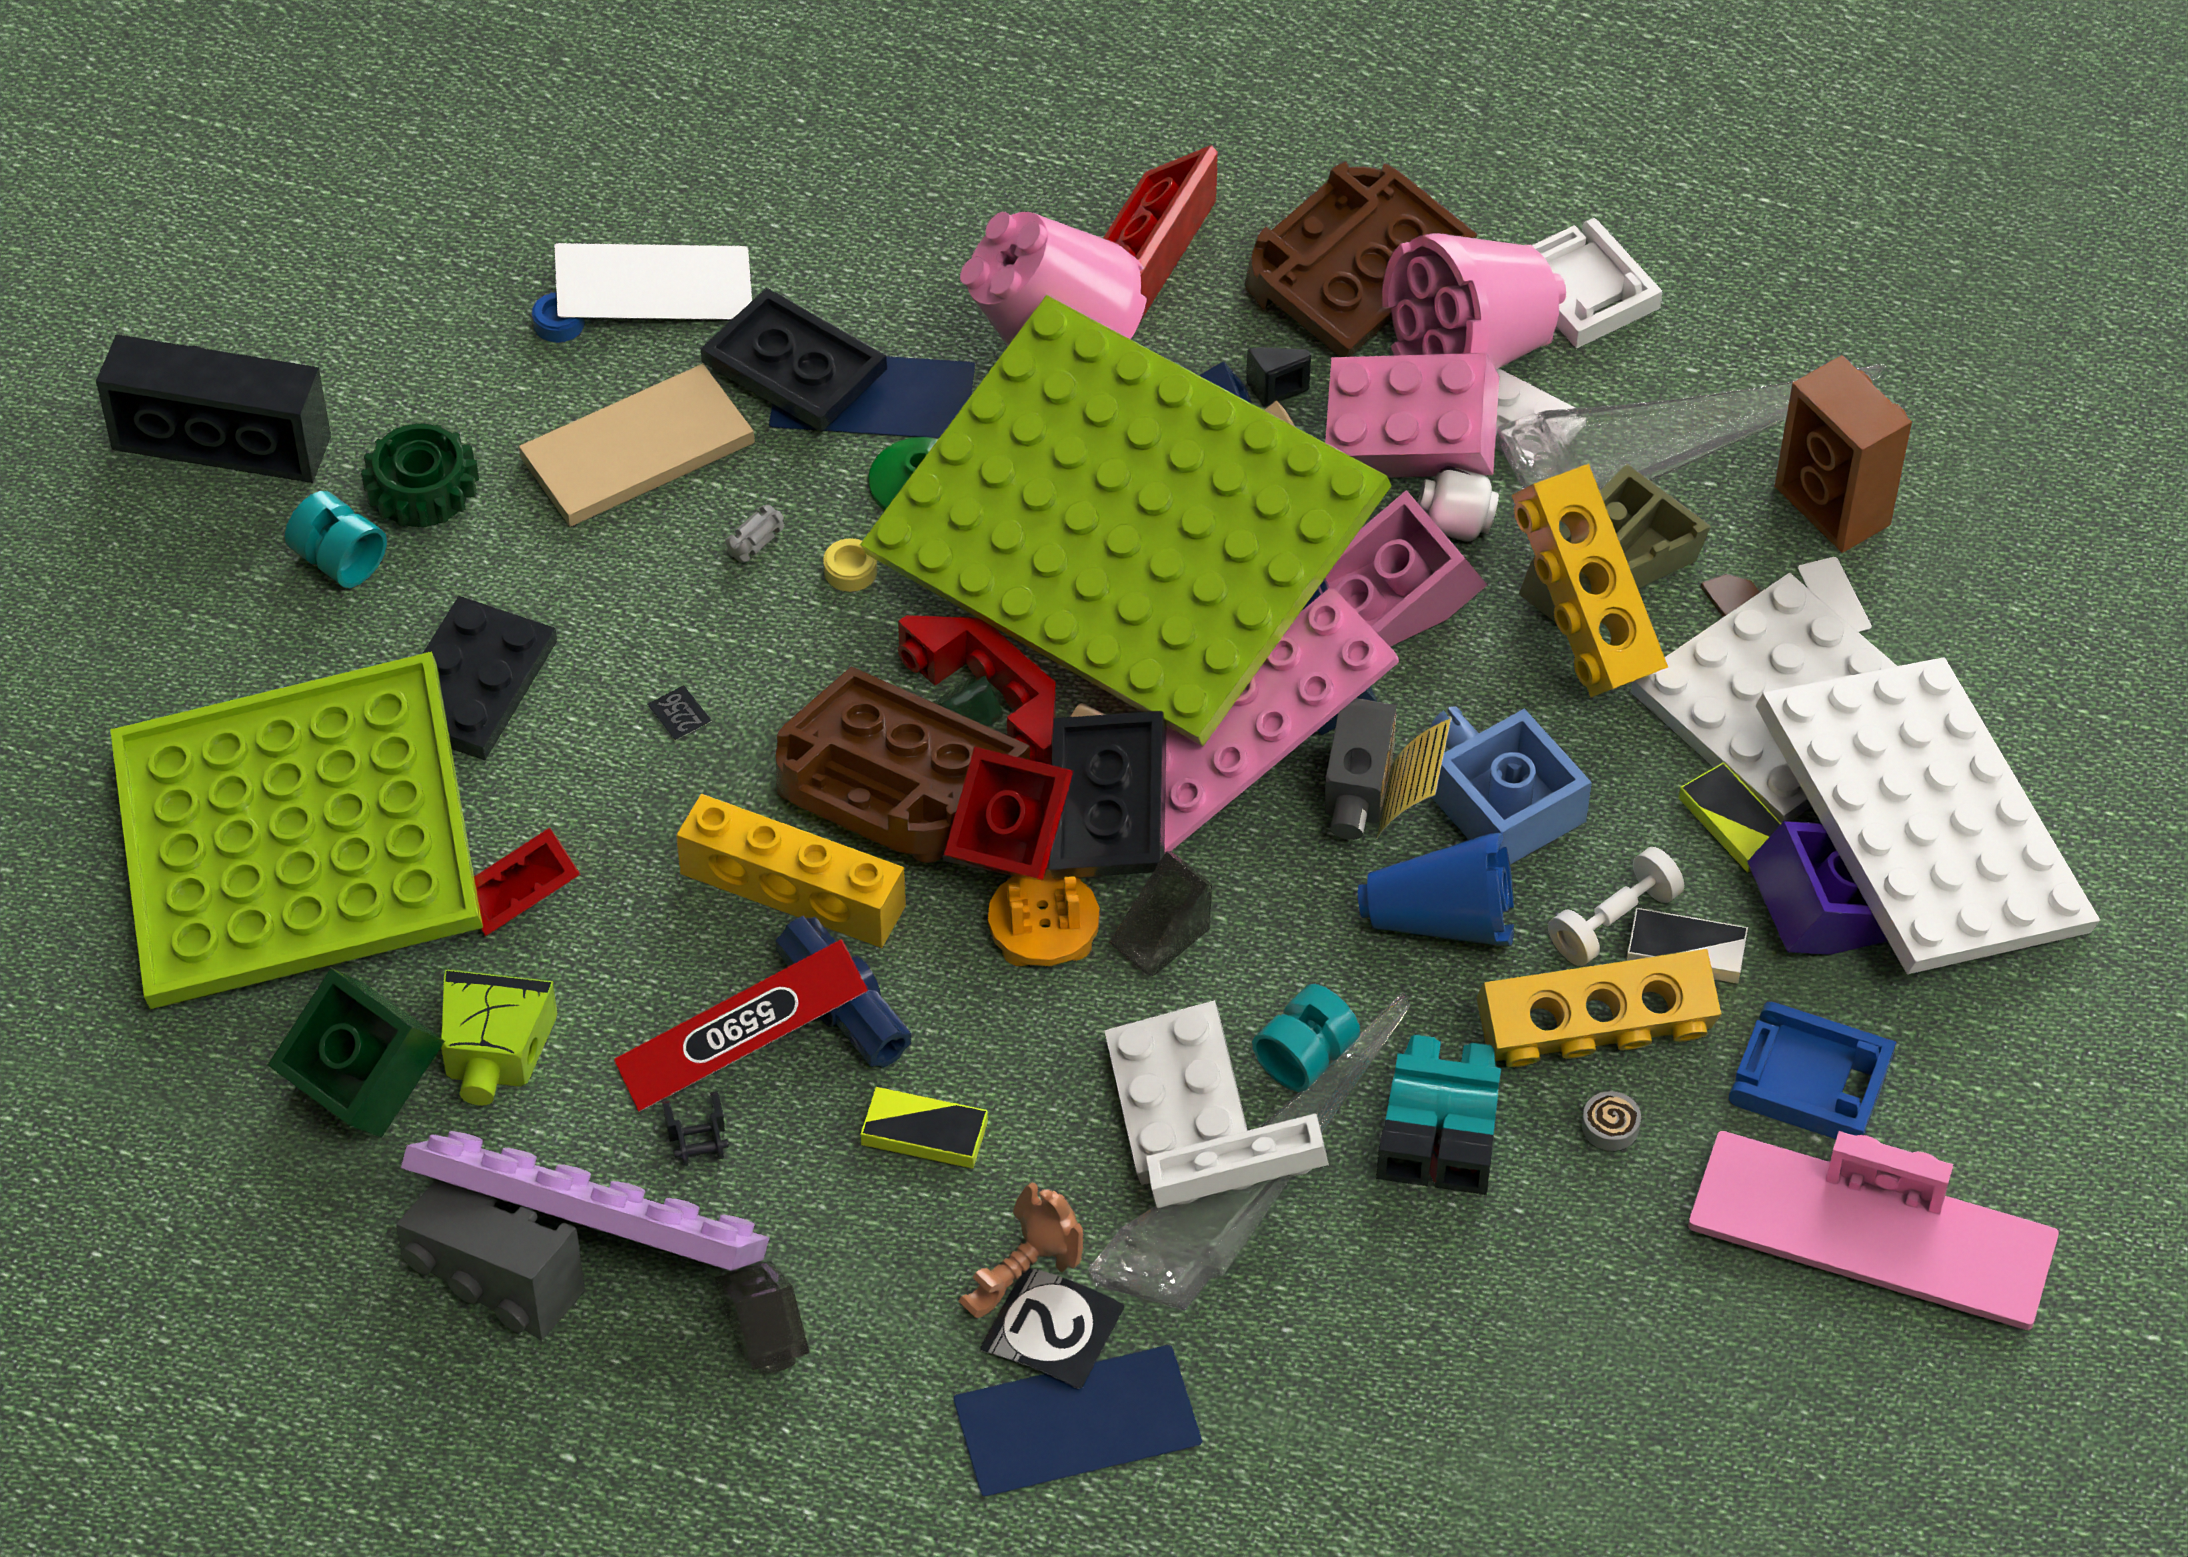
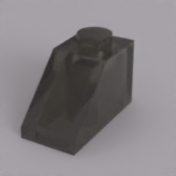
M772 1261L715 1277L717 1288L741 1355L752 1370L761 1368L763 1373L782 1371L796 1364V1357L810 1353L793 1285Z

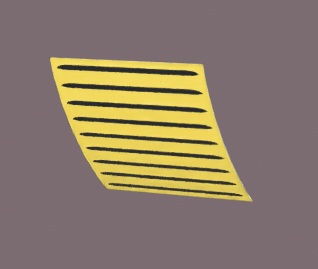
M1451 719L1445 720L1421 733L1401 751L1393 762L1377 839L1390 822L1402 812L1427 798L1435 796Z

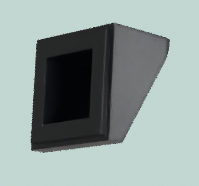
M1254 347L1247 350L1246 381L1263 407L1309 389L1311 354L1308 350Z

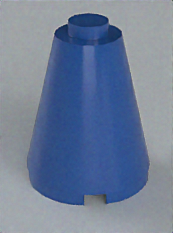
M1490 833L1369 872L1367 884H1360L1358 886V904L1361 917L1370 918L1375 929L1495 946L1512 945L1514 924L1504 925L1503 912H1507L1509 908H1514L1512 875L1507 847L1499 849L1504 838L1503 834Z

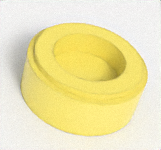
M851 538L839 540L826 550L823 559L824 575L828 583L834 588L841 591L854 592L868 587L877 576V560L864 552L860 546L862 540Z

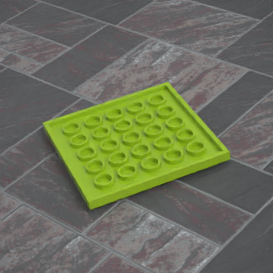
M432 652L110 729L143 993L150 1009L483 928L437 664Z

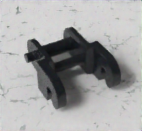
M718 1091L710 1092L711 1104L714 1112L709 1116L710 1123L682 1128L679 1120H674L670 1101L662 1102L669 1141H678L679 1149L673 1150L674 1157H681L683 1166H688V1157L716 1152L719 1159H724L723 1148H728L729 1143L728 1139L721 1140L719 1132L725 1131ZM708 1131L712 1132L713 1140L690 1145L685 1143L684 1136Z

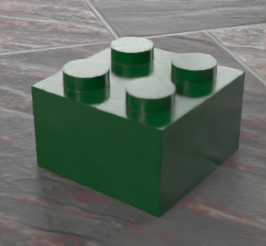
M330 968L267 1066L346 1124L382 1138L445 1040L364 982Z

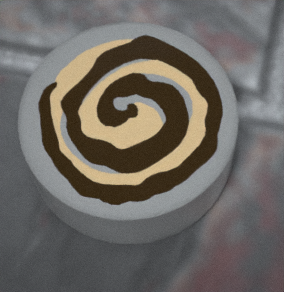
M1615 1091L1598 1093L1590 1098L1584 1107L1582 1118L1583 1134L1597 1148L1607 1151L1625 1149L1638 1137L1641 1123L1640 1109L1632 1098L1623 1093Z

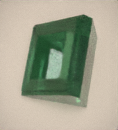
M986 676L970 678L933 701L935 704L987 727L1003 717V711Z

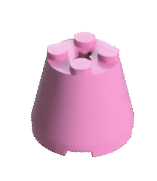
M1000 212L990 219L986 226V235L976 247L972 258L962 267L960 279L967 286L971 297L1007 346H1009L1046 295L1129 339L1132 338L1142 318L1147 300L1140 293V271L1143 267L1133 255L1114 242L1035 213L1019 212L1009 215L1007 212Z
M1438 233L1418 236L1410 242L1401 243L1395 249L1388 262L1384 276L1382 307L1391 308L1393 325L1398 342L1391 345L1392 351L1395 356L1487 353L1495 369H1498L1552 342L1553 333L1558 322L1559 304H1562L1566 298V285L1559 274H1553L1546 259L1531 245Z

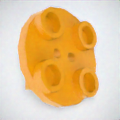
M1046 869L1043 881L1013 876L1001 884L989 903L988 927L994 943L1002 950L1003 957L1008 963L1015 966H1053L1072 960H1081L1089 955L1092 950V942L1098 933L1100 908L1093 891L1078 877L1071 876L1054 879L1050 870Z

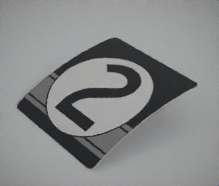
M1029 1268L1025 1273L1022 1272V1276L1017 1279L984 1339L980 1350L1025 1364L1080 1389L1083 1387L1122 1314L1124 1304L1077 1282Z

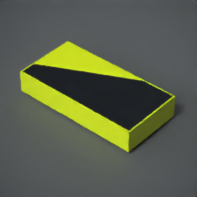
M1724 762L1680 787L1678 799L1747 873L1750 872L1751 869L1747 861L1781 823Z
M876 1087L861 1131V1145L973 1169L988 1123V1110Z

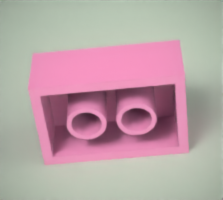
M1487 353L1331 357L1325 443L1388 477H1434L1446 466L1481 475H1493L1499 375Z

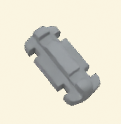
M771 505L761 506L759 508L761 514L755 512L734 531L737 535L736 537L729 535L726 538V551L738 562H748L751 559L748 555L749 553L751 555L757 554L775 537L773 531L779 533L784 529L783 515Z

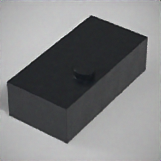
M116 334L96 379L111 449L115 451L313 483L331 438L319 367L210 350L200 346H185Z

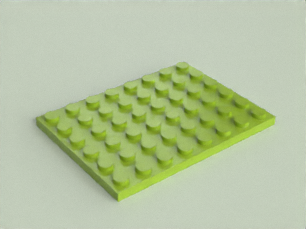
M1046 295L860 543V546L870 557L1142 712L1163 711L1168 727L1204 746L1392 485L1387 475Z

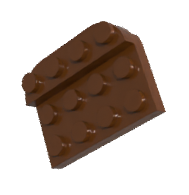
M1343 162L1331 169L1327 182L1272 230L1266 226L1260 232L1247 268L1245 288L1263 309L1274 302L1339 357H1350L1392 320L1391 308L1382 307L1383 282L1388 262L1395 249L1401 243H1407L1418 236L1433 233L1477 238L1478 234L1394 167L1384 163L1382 169L1379 170L1364 166L1349 167L1347 162Z
M851 666L792 717L778 732L775 755L777 793L781 798L789 800L803 809L899 852L909 853L920 862L930 863L941 859L944 855L974 746L1030 760V745Z

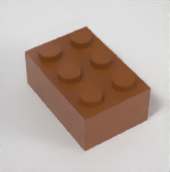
M1841 355L1792 383L1774 487L1839 551L1844 553L1891 525L1912 421L1908 418L1902 407L1892 403L1873 385L1865 372L1857 370Z

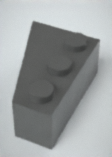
M436 1179L396 1224L402 1258L416 1272L423 1275L432 1273L447 1282L450 1289L465 1302L474 1304L478 1301L495 1312L497 1318L509 1329L518 1333L525 1330L543 1341L585 1291L576 1228L562 1223L556 1231L534 1223L538 1217L532 1210L521 1206L513 1215L493 1207L497 1202L493 1196Z

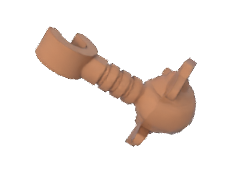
M1035 1183L1028 1184L1017 1198L1013 1214L1020 1221L1023 1237L1027 1242L1025 1244L1021 1243L1017 1247V1251H1013L1009 1258H1005L1001 1265H997L993 1270L983 1268L974 1274L973 1279L980 1284L979 1287L971 1294L961 1296L958 1301L976 1318L983 1317L993 1310L1002 1299L1006 1288L1013 1283V1280H1017L1022 1276V1272L1025 1273L1030 1268L1029 1265L1036 1263L1038 1256L1057 1257L1056 1268L1060 1272H1064L1068 1267L1074 1269L1080 1264L1083 1252V1228L1077 1223L1075 1213L1063 1195L1046 1189L1039 1192L1040 1200L1037 1195L1038 1186Z

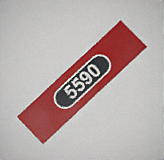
M840 939L616 1057L614 1061L640 1112L864 994L868 989L843 940Z

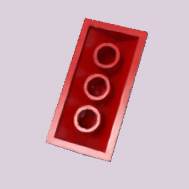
M1212 145L1146 171L1103 237V239L1120 245L1133 255L1143 267L1140 271V293L1147 300L1140 322L1216 202L1218 152Z

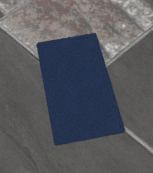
M886 356L887 370L823 430L940 438L972 395L975 363ZM772 404L769 421L770 427L817 430Z
M1171 1345L1097 1361L1083 1387L1080 1389L1046 1373L957 1394L953 1397L981 1495L985 1497L1199 1446L1203 1443Z

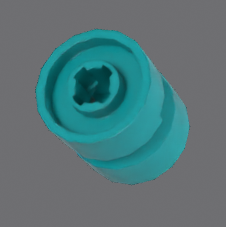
M318 491L304 499L292 513L286 525L284 535L286 545L309 563L317 565L324 574L344 588L355 587L369 578L380 565L387 547L385 532L361 514H354V510L329 491Z
M1310 984L1303 988L1286 1005L1283 1010L1284 1014L1276 1015L1252 1040L1253 1051L1264 1070L1276 1082L1296 1092L1306 1091L1327 1070L1329 1061L1337 1060L1360 1036V1025L1349 1006L1336 993L1317 984Z

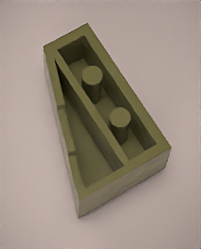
M1626 464L1600 490V494L1639 589L1697 561L1711 526L1629 464ZM1565 525L1560 530V533L1566 541L1571 542V532L1568 526ZM1533 558L1519 595L1556 622L1554 617L1555 605L1547 585L1539 579L1536 573ZM1580 572V584L1586 592L1590 593L1591 583L1588 577Z

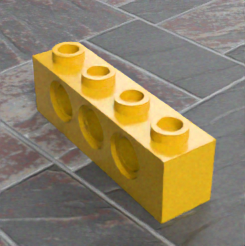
M1586 464L1542 480L1512 494L1515 503L1514 514L1519 528L1528 536L1535 554L1534 566L1539 579L1548 587L1555 605L1554 617L1559 630L1568 638L1575 656L1574 669L1579 681L1587 687L1590 697L1668 668L1590 465ZM1560 521L1568 526L1571 532V542L1566 541L1562 537L1559 530ZM1580 572L1584 573L1591 583L1590 593L1586 592L1580 584ZM1600 622L1603 623L1610 632V645L1606 643L1600 635Z
M704 794L699 796L676 834L681 875L798 918L801 916L805 918L816 917L828 929L883 948L906 907L904 867Z
M1708 949L1484 982L1476 996L1485 1043L1494 1048L1495 1062L1506 1060L1507 1067L1530 1065L1540 1061L1541 1054L1562 1052V1057L1565 1059L1584 1057L1595 1053L1596 1046L1617 1043L1619 1050H1632L1650 1045L1652 1043L1651 1038L1672 1034L1674 1041L1677 1042L1695 1040L1708 1034L1707 1029H1711L1721 1016ZM1645 992L1660 994L1667 1002L1668 1012L1659 1014L1647 1009L1643 1003L1642 994ZM1592 1000L1604 1002L1611 1009L1613 1020L1600 1022L1593 1019L1587 1011L1586 1002ZM1534 1009L1548 1010L1556 1018L1557 1028L1549 1031L1538 1028L1531 1020L1530 1011Z

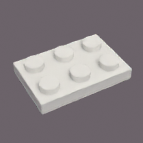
M1215 1000L1104 1030L1136 1172L1141 1185L1151 1183L1146 1156L1248 1131Z

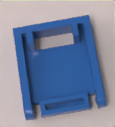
M1766 1002L1760 1013V1021L1757 1020L1736 1073V1082L1733 1083L1730 1090L1729 1101L1739 1108L1833 1139L1837 1138L1839 1131L1854 1136L1864 1135L1891 1064L1896 1041L1779 1003ZM1851 1069L1871 1075L1861 1105L1858 1097L1843 1093Z

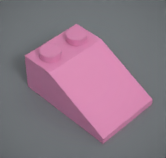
M1407 490L1359 530L1326 576L1329 587L1334 588L1390 647L1446 621L1487 586L1486 582Z

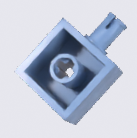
M1456 706L1448 708V713L1452 717L1446 746L1449 750L1444 753L1436 794L1431 798L1469 840L1490 833H1502L1504 838L1499 849L1507 847L1511 865L1586 822L1592 782L1525 708L1481 733H1478L1468 722L1459 708ZM1444 710L1435 717L1431 727L1450 719Z

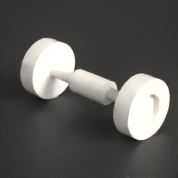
M1649 847L1636 856L1633 860V870L1639 883L1631 889L1624 886L1594 909L1595 915L1588 921L1578 913L1568 909L1563 910L1552 918L1548 923V931L1557 950L1572 964L1584 966L1598 956L1600 952L1599 942L1593 930L1601 924L1609 926L1638 905V897L1644 892H1647L1661 903H1668L1681 894L1684 890V879L1678 866L1669 855L1659 848Z

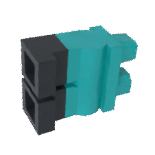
M1414 1034L1409 1040L1405 1053L1397 1054L1389 1104L1378 1149L1376 1179L1428 1187L1437 1129L1443 1130L1438 1155L1435 1188L1487 1195L1501 1068L1495 1066L1494 1048L1491 1045L1470 1043L1463 1047L1461 1062L1439 1059L1440 1041L1434 1037ZM1392 1158L1418 1161L1420 1163L1413 1167H1403L1397 1165ZM1449 1166L1478 1171L1471 1175L1462 1176L1453 1172Z

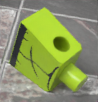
M455 970L445 971L441 1037L445 1042L442 1045V1055L446 1076L451 1079L462 1080L460 1096L463 1100L473 1105H489L494 1100L497 1084L521 1087L528 1083L557 1017L553 981Z

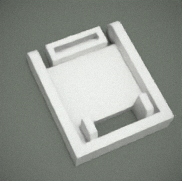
M1595 218L1583 223V234L1574 225L1532 245L1546 259L1553 274H1559L1565 282L1566 298L1562 304H1559V316L1556 327L1576 349L1660 309L1663 291ZM1621 299L1623 300L1622 302H1620V303H1618V304H1615V305H1613V306H1611V307H1609V308H1607V309H1605V310H1603V311H1601V312H1599V313H1597V314H1595V315H1594V313H1593V312H1595V311H1597V310H1600V309H1602V308H1604V307H1606V306H1608V305H1610V304H1612V303H1614V302H1616V301H1618V300H1621Z

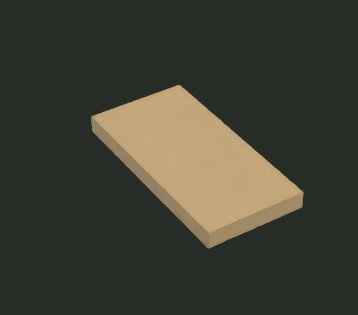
M701 364L519 446L520 458L569 527L747 447L755 443L754 430L705 365Z

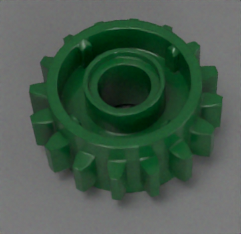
M417 423L395 428L382 439L378 438L375 441L376 447L374 452L366 453L364 456L366 469L361 470V476L368 504L370 507L379 506L380 517L383 519L389 517L398 522L399 526L406 525L423 528L445 523L458 512L466 510V499L475 497L477 494L475 481L479 480L477 460H474L471 444L461 445L460 434L458 432L451 433L442 428L441 425Z

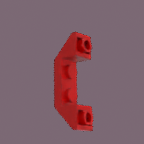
M906 615L898 621V654L910 671L914 673L920 672L936 686L958 669L968 664L972 673L979 680L990 682L1003 694L1008 705L1015 711L1007 717V736L1030 745V760L1052 765L1053 718H1056V682L994 627L979 618Z

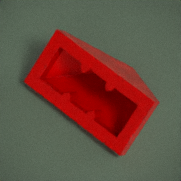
M551 827L474 876L483 925L481 929L485 936H488L581 875Z

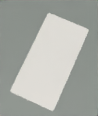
M555 244L557 311L559 317L733 319L752 301L748 248L745 246Z

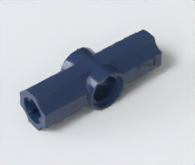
M804 916L787 924L783 933L775 939L776 951L788 966L836 942L816 917L805 918ZM853 956L851 958L868 991L819 1018L828 1027L837 1025L871 1067L877 1065L884 1068L900 1059L901 1054L911 1044V1032L881 997L877 980L868 965L860 957Z

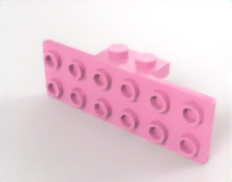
M1334 588L1326 590L1299 613L1204 746L1167 726L1165 856L1398 664L1399 658L1394 650Z
M1726 1131L1718 1132L1688 1224L1690 1230L2024 1330H2030L2033 1327L2059 1231L2056 1228L1945 1196L1953 1164L1940 1161L1924 1152H1909L1881 1144L1878 1140L1869 1136H1854L1840 1131L1836 1138L1830 1162Z

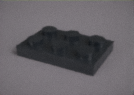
M767 287L700 348L703 364L820 432L826 429L887 370L885 354Z
M461 596L457 597L423 652H432L437 664L452 750L482 760L487 759L557 643L556 628Z
M1163 711L1053 718L1052 765L1073 771L1050 853L1049 870L1054 879L1071 876L1077 878L1164 872L1167 723L1164 719Z

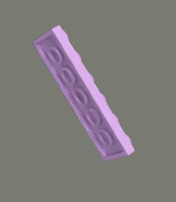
M449 1131L448 1137L430 1135L428 1141L407 1145L401 1165L403 1169L730 1271L762 1261L770 1238L754 1233V1223L729 1215H720L718 1222L699 1216L700 1207L693 1203L674 1198H666L664 1204L643 1198L645 1190L638 1186L618 1181H611L610 1187L589 1182L591 1173L583 1169L558 1164L555 1171L535 1165L537 1157L531 1153L513 1148H503L501 1154L481 1148L483 1143L481 1138L462 1132Z

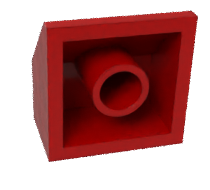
M974 746L944 855L993 871L1043 881L1073 771Z

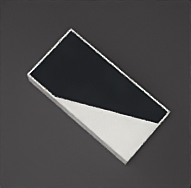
M1636 908L1627 961L1708 949L1714 980L1738 984L1748 927Z

